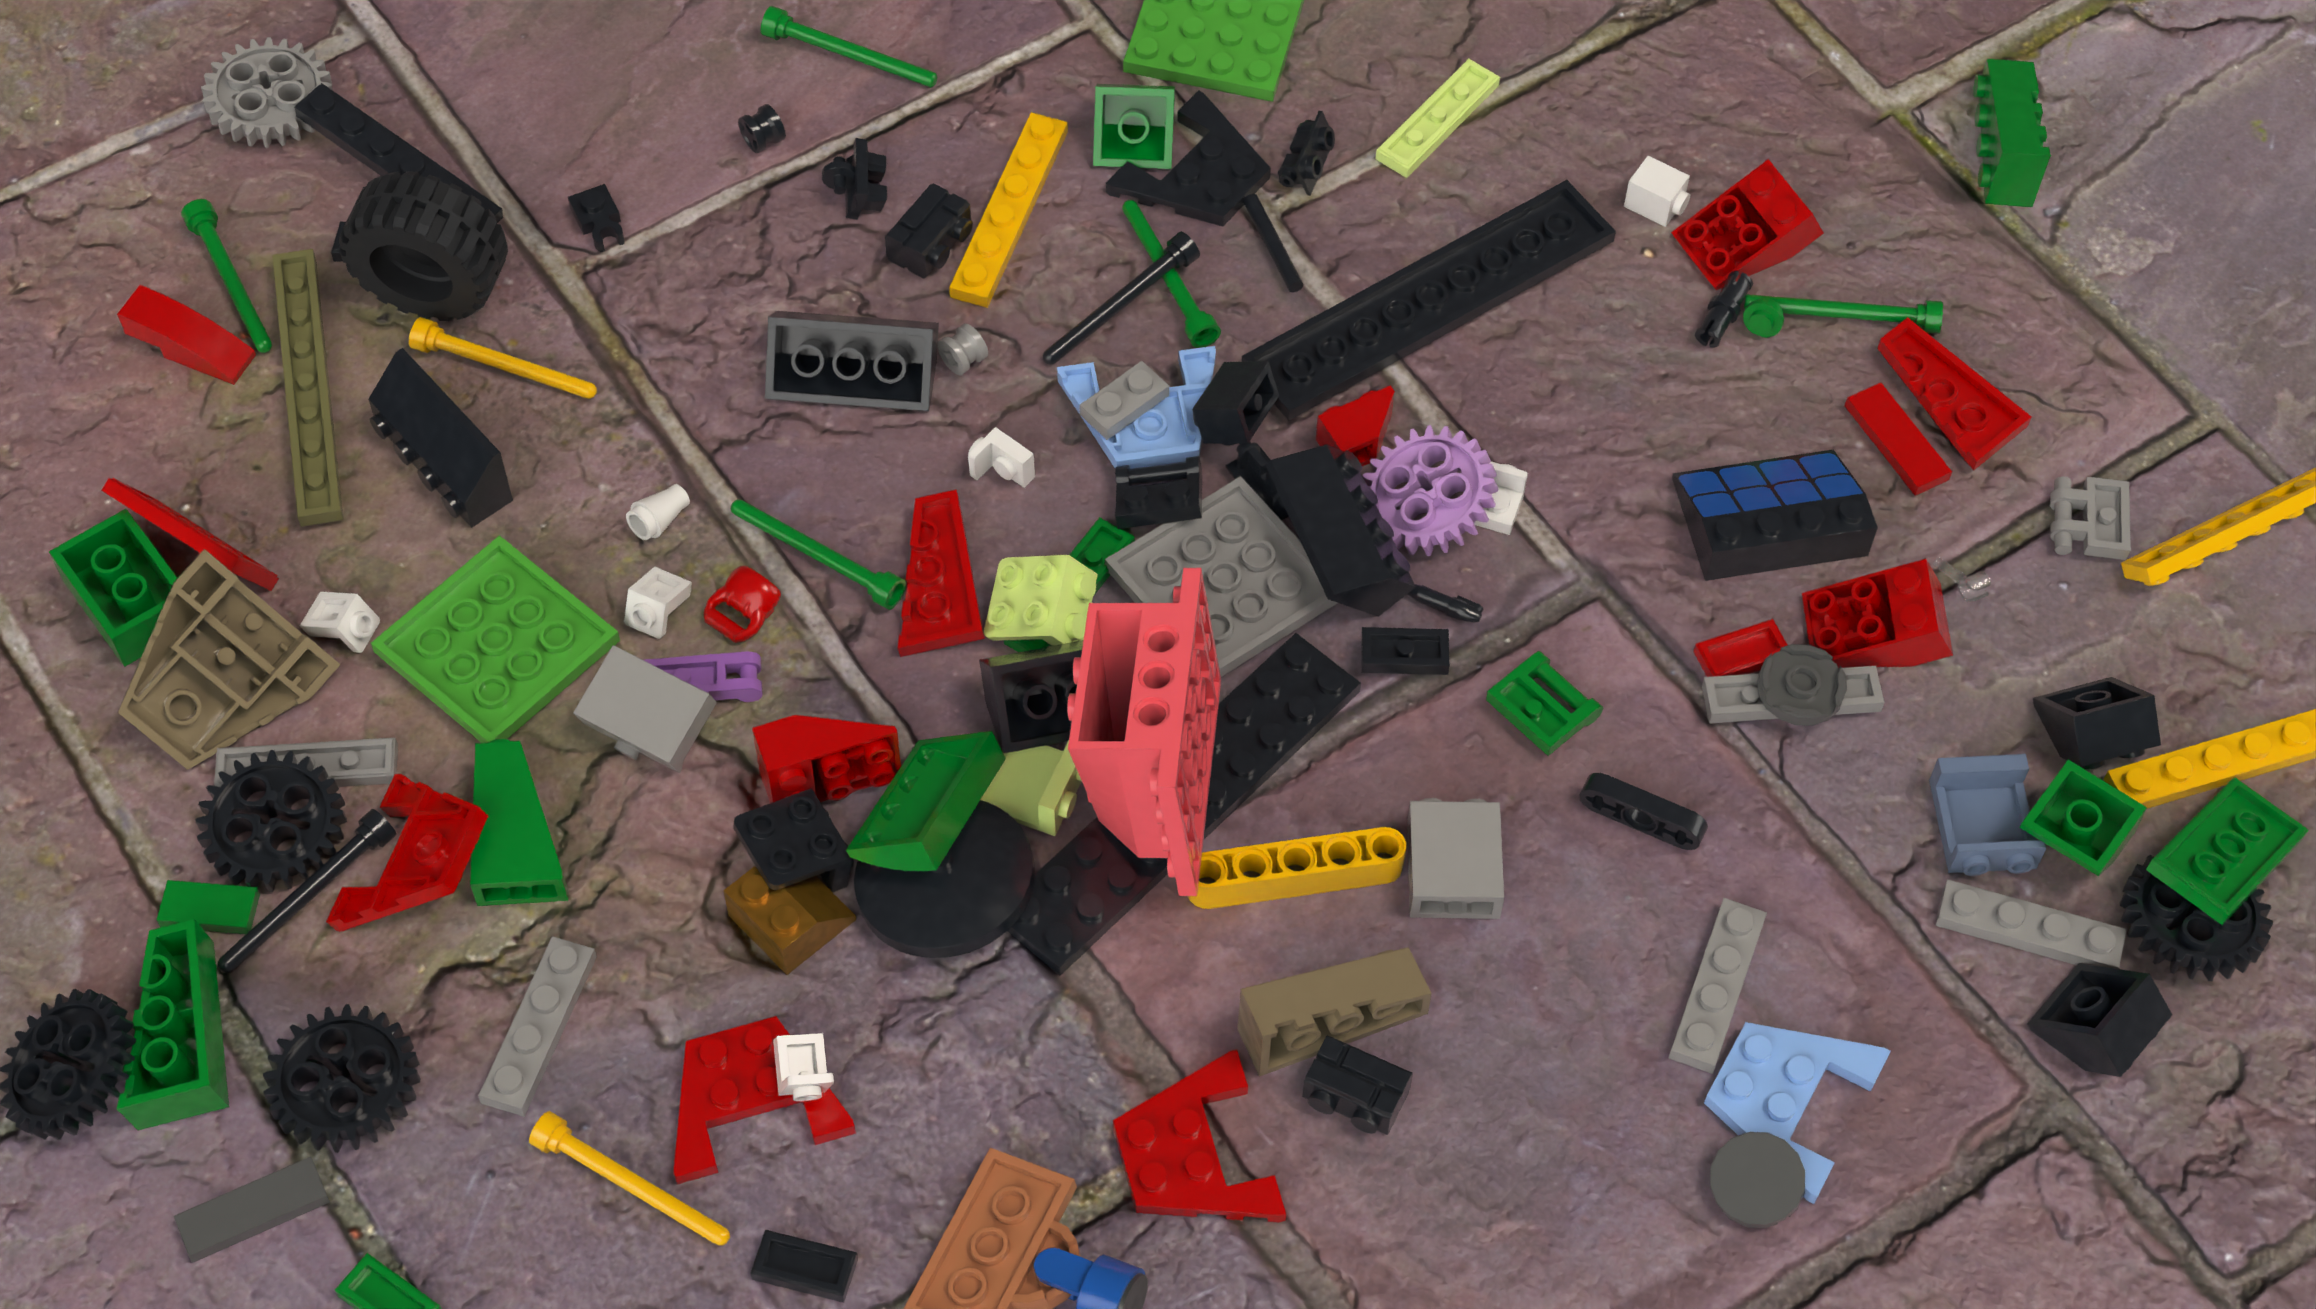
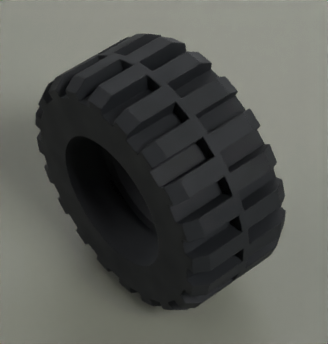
M409 171L403 175H400L399 172L388 173L368 182L367 186L363 187L339 237V249L343 263H346L350 275L353 278L357 277L359 279V285L363 289L376 294L377 299L384 304L390 303L398 307V311L406 314L409 312L418 314V318L423 317L429 320L434 317L438 318L439 321H450L454 318L460 320L478 312L484 307L506 261L508 246L501 224H496L495 215L490 209L485 210L481 206L479 199L473 195H466L461 191V187L453 183L448 185L441 182L438 177L432 175L422 177L419 176L418 172Z

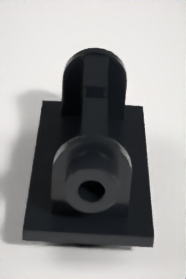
M1318 111L1315 121L1305 120L1298 125L1297 132L1290 145L1292 154H1286L1283 164L1278 171L1279 182L1283 186L1293 187L1294 184H1302L1307 196H1311L1317 180L1322 175L1327 156L1335 144L1334 131L1329 126L1323 111Z
M1250 441L1248 444H1239L1236 449L1239 453L1237 459L1226 464V469L1234 479L1241 476L1280 520L1289 517L1265 466L1271 459L1257 443H1251Z

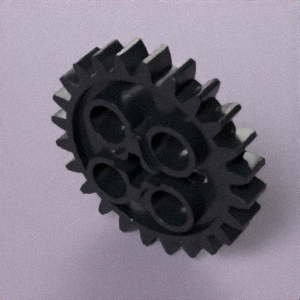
M270 750L265 762H261L256 753H252L250 766L244 767L241 762L235 760V774L231 776L220 771L218 774L223 785L221 787L213 785L206 787L213 800L199 801L198 805L206 816L195 819V823L200 831H204L197 836V840L202 848H206L203 854L208 862H215L214 868L220 876L229 872L228 877L233 885H238L244 878L248 887H257L260 881H264L268 891L273 892L276 881L282 879L286 887L291 889L294 875L299 874L306 881L310 877L307 868L312 865L319 869L323 865L320 858L322 854L333 856L337 853L330 841L344 840L345 836L337 825L347 822L344 811L340 810V808L345 806V801L341 793H336L339 788L334 778L327 779L328 774L322 765L313 770L314 765L310 757L306 756L297 765V759L293 751H289L283 761H279L275 751ZM265 791L261 799L247 801L253 793ZM301 799L309 800L308 804L298 810L291 809L296 801ZM237 811H239V812H245V813H246V814H235V815H233V814H234L235 812H237ZM308 826H310V827H309L308 829H306V830H304V829H299V828H298V827H308ZM245 831L252 832L247 840L234 842L236 836ZM289 839L296 840L290 849L285 851L277 850L282 842Z
M2148 855L2143 865L2137 864L2132 875L2129 876L2123 888L2124 895L2120 901V906L2125 908L2121 921L2132 924L2127 934L2128 937H2142L2143 940L2138 948L2140 952L2151 949L2156 952L2153 959L2154 964H2158L2166 959L2170 961V973L2174 974L2182 966L2186 968L2189 979L2193 980L2197 971L2200 970L2203 971L2208 981H2213L2217 971L2226 979H2230L2235 969L2244 973L2251 962L2256 963L2271 938L2268 933L2273 925V921L2266 918L2271 910V905L2259 903L2265 893L2263 889H2256L2230 918L2221 925L2146 870L2154 856Z
M73 989L69 998L62 994H57L54 1007L42 1003L41 1017L38 1019L30 1015L27 1017L29 1029L27 1032L16 1031L15 1036L20 1041L18 1046L7 1048L5 1053L13 1057L11 1063L0 1067V1071L8 1075V1078L0 1083V1090L7 1093L0 1101V1105L9 1109L6 1118L15 1122L17 1128L43 1140H46L48 1136L61 1140L64 1132L73 1136L77 1135L80 1122L91 1127L94 1120V1111L98 1110L102 1113H107L108 1108L105 1102L107 1097L118 1098L120 1096L118 1089L115 1087L117 1081L129 1079V1075L122 1071L123 1065L135 1060L133 1055L126 1052V1049L136 1043V1038L127 1034L133 1028L134 1023L125 1018L128 1012L118 1006V1002L91 989H87L85 993ZM43 1056L52 1057L61 1062L56 1061L51 1064L50 1062L41 1058ZM81 1064H83L84 1066L93 1070L91 1072L79 1070L73 1066H80Z
M345 1004L341 1016L335 1017L331 1008L326 1007L324 1020L318 1022L312 1014H308L307 1022L309 1027L303 1030L299 1026L292 1024L290 1028L295 1038L292 1041L280 1038L277 1040L283 1054H273L267 1058L274 1070L263 1073L267 1085L270 1086L264 1090V1095L268 1103L272 1104L269 1110L274 1120H280L279 1124L285 1134L294 1131L293 1135L300 1145L311 1137L315 1150L319 1151L325 1142L329 1140L334 1152L339 1153L343 1140H350L355 1150H358L360 1147L361 1136L367 1135L371 1141L376 1143L378 1142L376 1129L382 1126L388 1131H394L395 1128L390 1119L392 1115L406 1117L408 1113L402 1101H415L417 1098L413 1087L410 1086L420 1083L421 1080L417 1069H414L420 1065L416 1052H412L414 1046L409 1036H403L404 1032L398 1022L389 1026L390 1022L384 1012L373 1019L369 1007L364 1006L358 1016H354L350 1005ZM338 1044H345V1047L341 1051L331 1054L328 1053V1051L333 1046ZM315 1059L321 1062L323 1065L320 1066L317 1063L310 1062L309 1060ZM378 1064L384 1065L379 1072L366 1074L370 1067ZM331 1073H333L336 1076L335 1080L333 1079ZM349 1076H351L353 1083L347 1079ZM318 1082L313 1089L300 1091L306 1083ZM365 1090L376 1095L370 1097L364 1094L362 1091ZM357 1102L352 1110L338 1112L344 1104Z

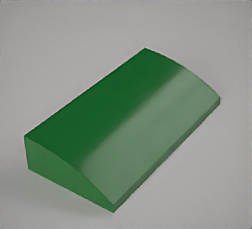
M986 731L918 740L846 849L849 857L867 864L894 870L936 871L1006 760L993 732Z

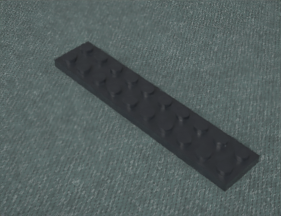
M1565 180L1242 355V362L1269 361L1279 393V397L1274 404L1290 421L1614 242L1616 231L1568 180Z
M1297 633L1290 637L1218 705L1204 839L1360 692L1361 682ZM1096 817L1035 874V884L1030 901L1022 915L1008 932L1061 976L1168 874V858H1138Z

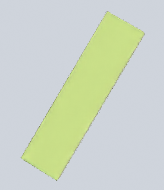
M1468 59L1376 150L1375 159L1408 178L1499 86L1500 77Z

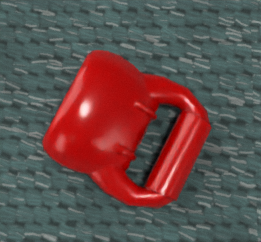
M739 566L731 572L725 585L716 590L707 600L703 612L704 622L734 643L745 642L758 633L765 619L774 612L781 598V591L767 578L750 567ZM725 602L729 607L732 606L742 613L745 618L750 619V623L744 629L715 608Z

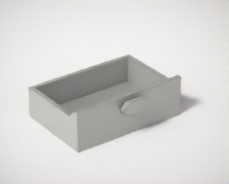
M613 645L573 714L583 724L616 740L617 743L614 749L636 760L639 753L680 773L687 753L717 702L709 693Z

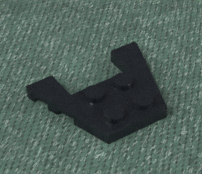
M1198 90L1178 110L1177 121L1203 136L1199 143L1162 180H1158L1127 161L1106 182V193L1120 198L1121 194L1138 198L1139 204L1150 207L1155 203L1175 208V214L1223 227L1244 206V198L1250 194H1255L1270 179L1271 168L1210 99Z

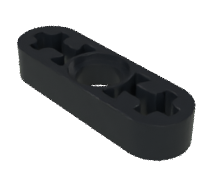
M1603 773L1590 774L1579 794L1580 801L1591 811L1681 849H1697L1708 828L1706 820L1698 813Z

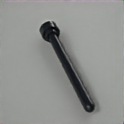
M1178 232L1167 241V247L1163 250L1164 255L1046 349L1043 353L1044 362L1049 365L1055 364L1174 267L1179 269L1181 266L1188 267L1200 257V251L1195 242L1186 233Z
M371 809L358 821L360 826L355 829L356 836L218 960L219 970L224 973H230L235 970L368 848L374 850L378 845L384 847L397 835L392 825L375 809Z

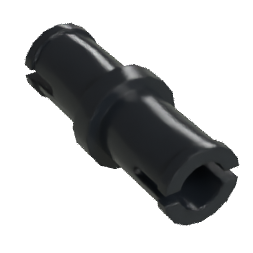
M1732 271L1728 275L1727 281L1719 295L1712 297L1708 304L1709 312L1695 332L1696 339L1702 345L1706 346L1712 336L1713 339L1709 344L1710 348L1719 346L1729 324L1734 323L1738 319L1741 312L1740 305L1753 286V281L1747 274L1742 272L1736 282L1739 271Z

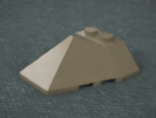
M203 549L174 581L118 709V713L188 770L216 754L217 748L230 746L242 736L260 726L266 725L274 720L275 717L297 704L300 705L312 698L341 664L308 636L302 634L243 584L235 574Z

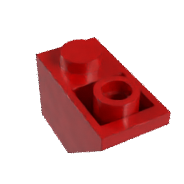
M1387 386L1378 391H1368L1359 399L1342 406L1330 407L1323 414L1318 415L1316 441L1319 446L1329 445L1344 452L1350 451L1357 457L1362 467L1370 464L1371 459H1377L1392 416L1395 393L1392 386Z

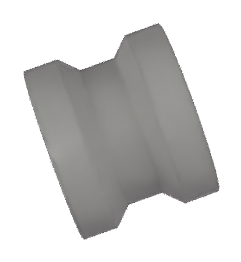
M966 323L956 329V334L953 337L946 336L937 342V349L942 360L957 375H963L967 372L970 364L974 361L981 362L988 357V348L985 341L974 327Z

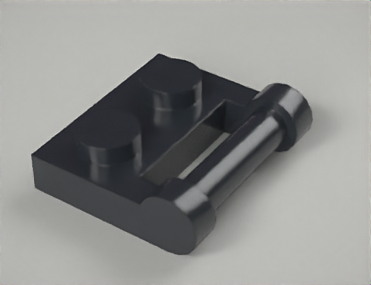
M1199 456L1186 457V462L1134 469H1130L1129 465L1117 466L1115 468L1117 483L1115 518L1118 529L1202 518V467ZM1171 481V482L1160 483V484H1152V485H1144V486H1141V485H1140V484H1148V483H1155V482Z

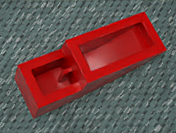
M143 285L137 287L117 313L126 335L160 347L166 359L235 385L256 356L253 348L209 318Z

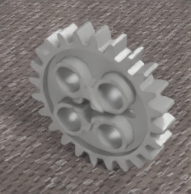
M267 37L264 46H259L254 39H251L250 48L246 50L241 45L236 44L237 54L231 55L227 52H222L224 63L212 62L213 73L204 74L206 85L201 86L204 97L205 111L209 114L211 124H218L222 135L231 132L234 142L246 136L248 146L251 147L257 139H262L265 148H269L272 139H277L284 146L286 144V136L291 135L299 141L301 140L300 130L304 129L313 133L314 129L296 117L294 107L321 83L333 90L330 72L326 71L324 60H317L314 50L304 53L302 43L289 48L288 41L285 38L278 46L273 45L271 37Z

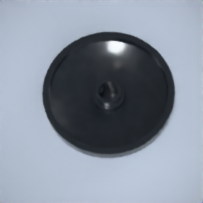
M980 800L936 871L894 870L857 860L854 874V890L865 922L881 941L909 955L925 958H947L980 949L1002 936L1014 925L1027 907L1033 893L1036 874L1035 862L1027 836L1016 820L1001 808Z

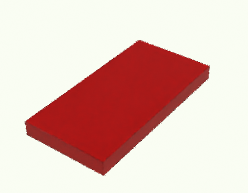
M108 478L101 491L199 553L205 549L232 573L272 591L279 580L277 574L156 498L115 478Z

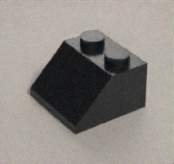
M2108 677L2033 698L2034 708L2059 756L2065 760L2072 761L2083 769L2099 768L2105 765V760L2116 757H2139L2145 754V749L2161 745L2155 696L2116 678Z
M2079 963L2027 1025L2033 1033L2083 1070L2121 1077L2132 1066L2133 1062L2151 1040L2157 1036L2160 1029L2172 1016V1013L2150 973Z

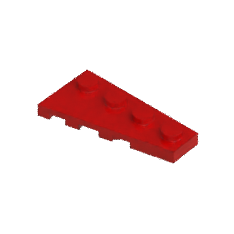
M1908 317L1880 338L1877 349L1973 471L2028 427L2032 416Z
M957 489L915 498L910 538V564H907L906 598L903 601L901 614L903 623L897 647L900 657L985 639Z

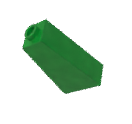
M495 739L489 743H475L473 804L479 806L488 815L480 838L471 854L470 886L477 906L568 901V889L521 742Z

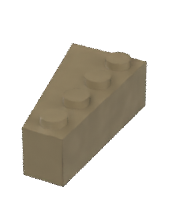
M1409 947L1395 951L1386 950L1375 956L1240 989L1238 1032L1260 1077L1316 1056L1327 1035L1348 1044L1426 1015L1429 1011L1432 993Z

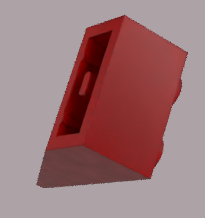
M1769 159L1671 232L1715 290L1723 288L1728 275L1732 271H1739V275L1735 280L1737 282L1742 272L1751 276L1788 260L1824 234L1813 213Z
M1926 558L1802 593L1809 645L1825 650L1833 657L1832 661L1837 664L1838 668L1840 666L1842 668L1864 666L1912 667L1953 656L1941 583Z
M792 715L752 728L759 772L770 803L811 788L820 802L841 800L852 792L871 786L882 787L891 783L901 767L898 732L895 726Z

